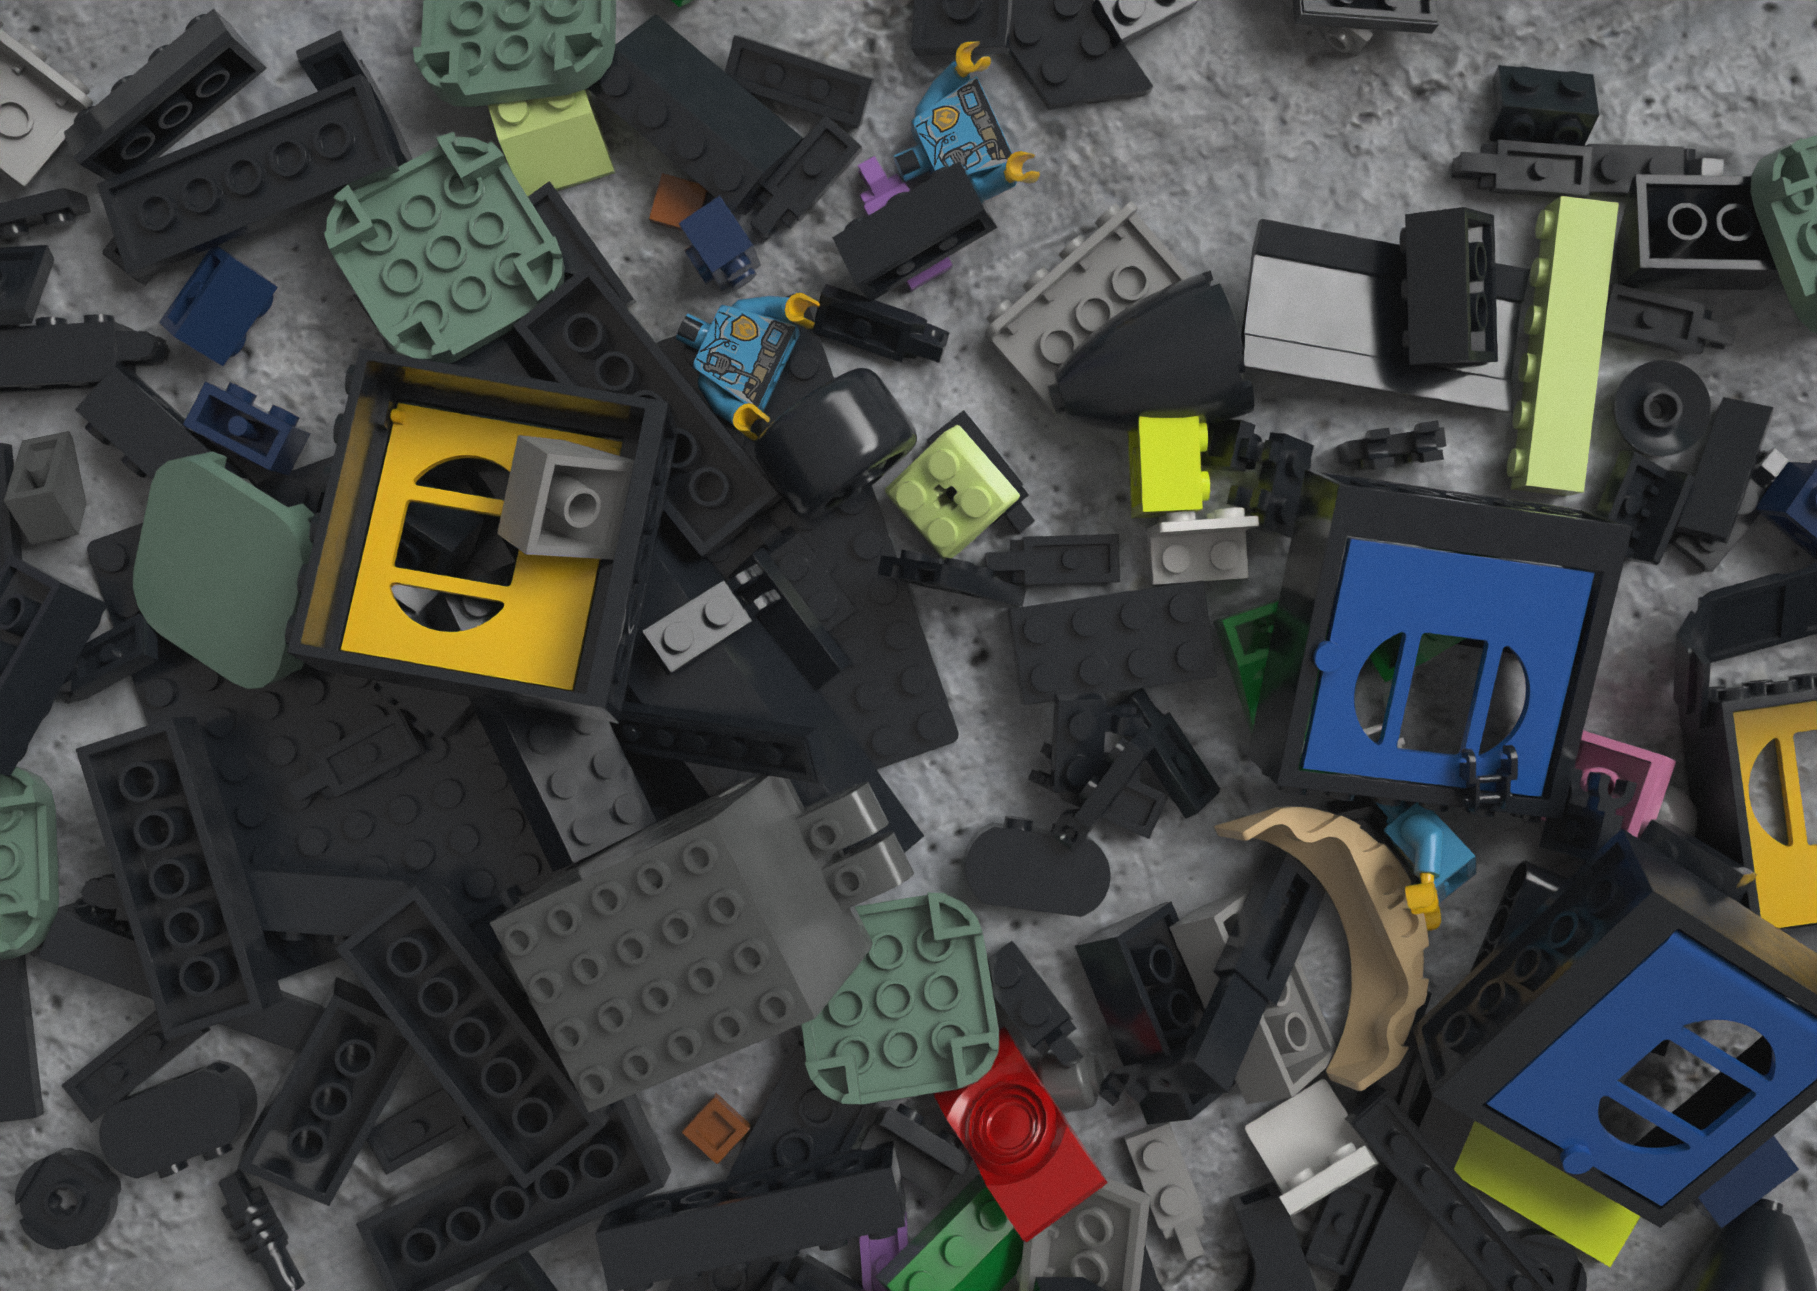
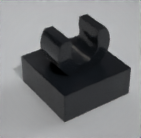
M1235 419L1209 424L1208 447L1206 452H1202L1201 466L1212 470L1239 472L1255 469V462L1238 457L1242 438L1262 441V438L1254 433L1256 425L1244 420Z

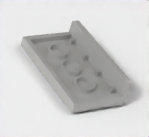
M0 20V172L25 190L67 141L64 131L74 124V119L79 112L93 105V101L87 96L90 90L83 82L67 71L60 75L45 63L46 55L33 43L22 37L19 41H16L1 29L3 22Z
M1132 201L1122 209L1117 203L1112 205L1096 220L1095 224L1099 229L1086 241L1080 235L1077 236L1059 253L1063 260L1050 272L1044 267L1041 268L1022 286L1027 292L1014 304L1008 299L1005 300L986 318L991 325L985 331V338L1053 415L1056 412L1051 401L1048 386L1056 383L1054 373L1072 351L1116 314L1144 297L1171 284L1192 277L1136 214L1138 207Z
M1105 1177L1108 1182L1105 1186L1027 1243L1024 1241L1022 1261L1016 1276L1017 1282L1020 1283L1019 1291H1033L1036 1277H1084L1107 1291H1139L1150 1195Z

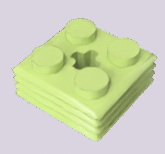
M959 425L948 429L940 435L885 488L887 496L943 560H945V557L953 558L1020 497L1016 489ZM951 486L957 491L953 501L946 495L947 488Z

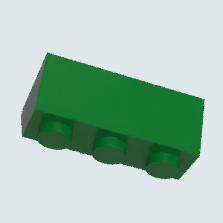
M978 1174L875 1278L887 1291H1000L1017 1274L1018 1267L1022 1261L1024 1241L1021 1240L1020 1235L987 1188L982 1176Z

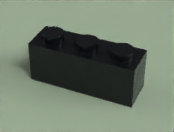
M959 161L952 166H945L934 171L927 181L909 192L906 191L894 195L887 201L884 207L869 216L852 220L846 225L844 231L832 238L855 285L870 301H874L998 227L973 179Z

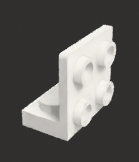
M1244 508L1214 510V513H1207V519L1196 520L1195 511L1165 513V516H1160L1159 523L1147 528L1151 585L1249 578L1246 530L1259 526L1258 516L1245 517Z
M1325 1079L1319 1080L1245 1127L1246 1133L1282 1190L1283 1195L1279 1198L1290 1215L1299 1213L1380 1164L1368 1145L1345 1120L1349 1114Z

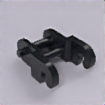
M1513 745L1503 746V753L1508 758L1501 759V767L1496 769V774L1476 776V757L1473 750L1470 748L1462 749L1461 755L1466 759V762L1460 763L1459 777L1466 781V796L1463 797V802L1467 804L1470 812H1477L1479 804L1498 803L1501 809L1509 808L1510 800H1512V793L1510 792L1511 780H1517L1518 756ZM1496 782V792L1480 793V783Z

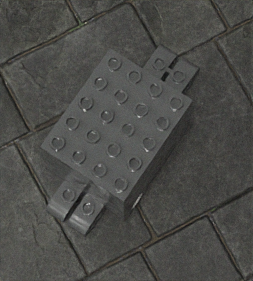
M757 774L574 863L490 922L503 947V950L498 953L516 988L520 992L526 991L528 996L525 999L538 1014L589 1113L811 1021L818 1016L873 945L855 905L897 887L914 875V871L893 831L885 834L880 833L857 846L853 845L875 834L889 824L868 781L854 784L804 807L790 779ZM853 845L848 850L843 851L844 848Z

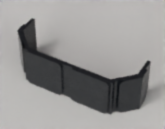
M1817 562L1809 564L1805 569L1787 574L1774 573L1716 589L1698 598L1696 613L1692 610L1689 612L1676 634L1673 700L1684 714L1690 715L1699 729L1707 727L1711 663L1817 634Z

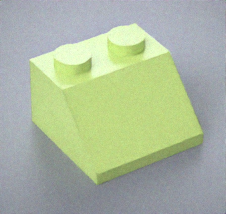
M588 89L563 96L488 105L498 141L506 160L527 196L549 181L557 191L615 174L592 95Z

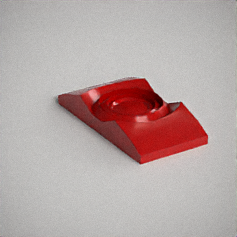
M1005 1026L999 1030V1053L991 1070L981 1080L959 1090L933 1093L946 1120L974 1160L987 1188L1026 1243L1108 1183Z

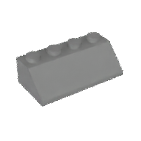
M1253 884L1193 910L1170 927L1176 946L1183 957L1196 992L1200 996L1205 1009L1220 979L1213 970ZM1298 957L1277 1006L1265 1008L1235 1077V1081L1246 1104L1293 1098L1329 1065L1337 1049Z

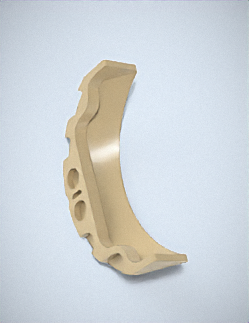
M1293 806L1276 807L1215 825V831L1220 837L1242 841L1256 838L1288 852L1315 875L1332 899L1342 921L1349 947L1351 995L1343 1034L1334 1056L1326 1069V1073L1331 1081L1357 1091L1366 1089L1395 1069L1402 1061L1409 1048L1404 1043L1412 1027L1417 1009L1425 1004L1429 979L1423 978L1424 949L1429 946L1428 932L1424 913L1414 915L1408 907L1405 886L1411 885L1408 874L1387 846L1378 843L1367 832L1359 828L1361 825L1346 817L1319 809Z

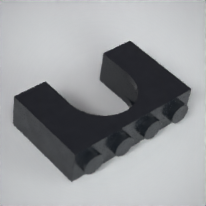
M1274 1182L1229 1197L1247 1249L1246 1271L1235 1291H1317L1291 1217L1279 1198L1282 1194ZM1145 1245L1139 1291H1165L1157 1279Z

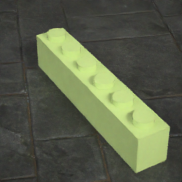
M1560 196L1547 205L1544 210H1541L1537 218L1535 235L1537 239H1541L1539 257L1533 261L1530 271V285L1535 287L1533 305H1530L1527 309L1524 320V332L1529 334L1527 353H1524L1521 357L1518 369L1519 381L1524 383L1522 399L1516 403L1512 419L1513 428L1518 430L1516 448L1510 451L1507 461V475L1512 477L1511 490L1561 496L1584 493L1619 203Z

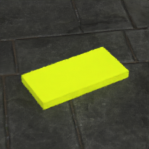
M1476 1121L1472 1126L1454 1168L1463 1181L1608 1267L1612 1266L1640 1218L1639 1215Z

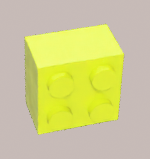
M1139 416L1138 431H1127L1131 519L1156 518L1171 512L1195 511L1196 513L1202 510V501H1209L1210 498L1208 471H1201L1200 452H1206L1208 447L1207 424L1199 423V416L1186 418H1150Z

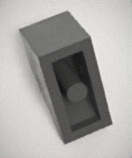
M69 431L22 440L4 503L31 544L50 540L60 541L70 536L79 535L86 508V499L74 440Z

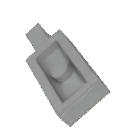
M1170 1122L1153 1124L1124 1135L1144 1192L1150 1195L1149 1205L1158 1228L1162 1229L1165 1239L1177 1235L1187 1261L1204 1255V1250L1195 1228L1206 1224L1202 1215L1204 1211Z

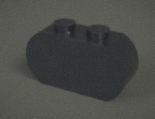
M1005 816L1004 824L992 822L981 828L971 838L964 856V869L968 884L975 896L984 904L1083 917L1089 914L1102 903L1110 886V866L1102 849L1089 836L1073 853L1055 837L1053 838L1050 835L1056 822L1052 823L1051 830L1032 828V819Z
M218 1060L130 1094L125 1099L111 1105L104 1114L99 1129L101 1150L106 1160L114 1169L126 1176L138 1179L154 1172L158 1173L160 1179L168 1177L189 1166L187 1160L201 1154L204 1161L212 1160L233 1150L231 1142L246 1132L251 1126L258 1104L256 1089L250 1077L241 1068L232 1063Z

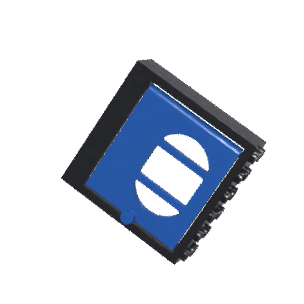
M1305 469L1247 756L1262 770L1261 773L1269 777L1277 785L1276 788L1278 790L1293 795H1305L1307 789L1324 791L1325 795L1344 801H1352L1355 795L1370 796L1373 801L1388 806H1401L1402 800L1418 802L1419 806L1437 812H1447L1449 806L1463 807L1468 813L1481 817H1494L1497 811L1511 813L1512 817L1531 823L1541 822L1542 817L1562 819L1632 526L1584 509ZM1347 536L1359 537V538H1366V539H1373V540H1380V541H1387V542H1394V543L1409 544V545H1416V546H1423V547H1430V548H1437V549H1445V550H1452V551H1459V552H1466V553H1473V554H1480V555H1487V556H1495V557H1502V558H1509V559H1516V560H1523V561H1530V562H1537V563H1545V564L1559 565V566H1562V567L1550 566V565H1543V564H1536V563H1528V562H1521V561H1514V560H1507V559H1500V558H1493V557H1485V556H1478V555H1471V554H1464V553H1457V552H1450V551H1443V550H1435V549H1428V548H1421V547H1414V546H1407V545H1400V544H1393V543H1385V542H1378V541H1371V540H1364V539H1357V538H1350V537H1347ZM1346 537H1347L1345 552H1344V556H1343L1345 541H1346ZM1332 604H1333L1331 619H1330V623H1329L1331 608H1332ZM1402 632L1380 739L1377 742H1373L1363 731L1356 715L1354 693L1357 678L1370 654L1385 640ZM1424 633L1484 640L1460 752L1456 755L1397 748L1420 639ZM1507 646L1517 657L1524 673L1526 685L1524 706L1517 723L1504 740L1494 748L1479 755L1502 650ZM1308 719H1309L1307 734H1306V738H1305L1307 723H1308ZM1513 745L1518 756L1517 780H1511L1510 792L1512 793V800H1510L1509 808L1501 809L1498 803L1479 804L1477 812H1470L1467 804L1463 802V797L1466 796V781L1459 777L1460 763L1466 762V759L1461 755L1462 749L1470 748L1473 750L1476 757V776L1496 774V769L1501 767V759L1508 758L1503 753V746ZM1496 782L1480 783V793L1496 792Z
M1622 828L1413 1027V1031L1433 1097L1661 1228L1817 1101V953ZM1696 940L1700 941L1701 943H1703V944L1706 945L1707 947L1703 946L1702 944H1700V943L1697 942ZM1705 1020H1727L1747 1025L1763 1036L1735 1059L1688 1030L1684 1025ZM1663 1040L1674 1042L1720 1070L1716 1076L1672 1113L1617 1081ZM1603 1096H1608L1657 1126L1634 1145L1625 1143L1612 1136L1600 1123L1598 1115L1600 1099Z

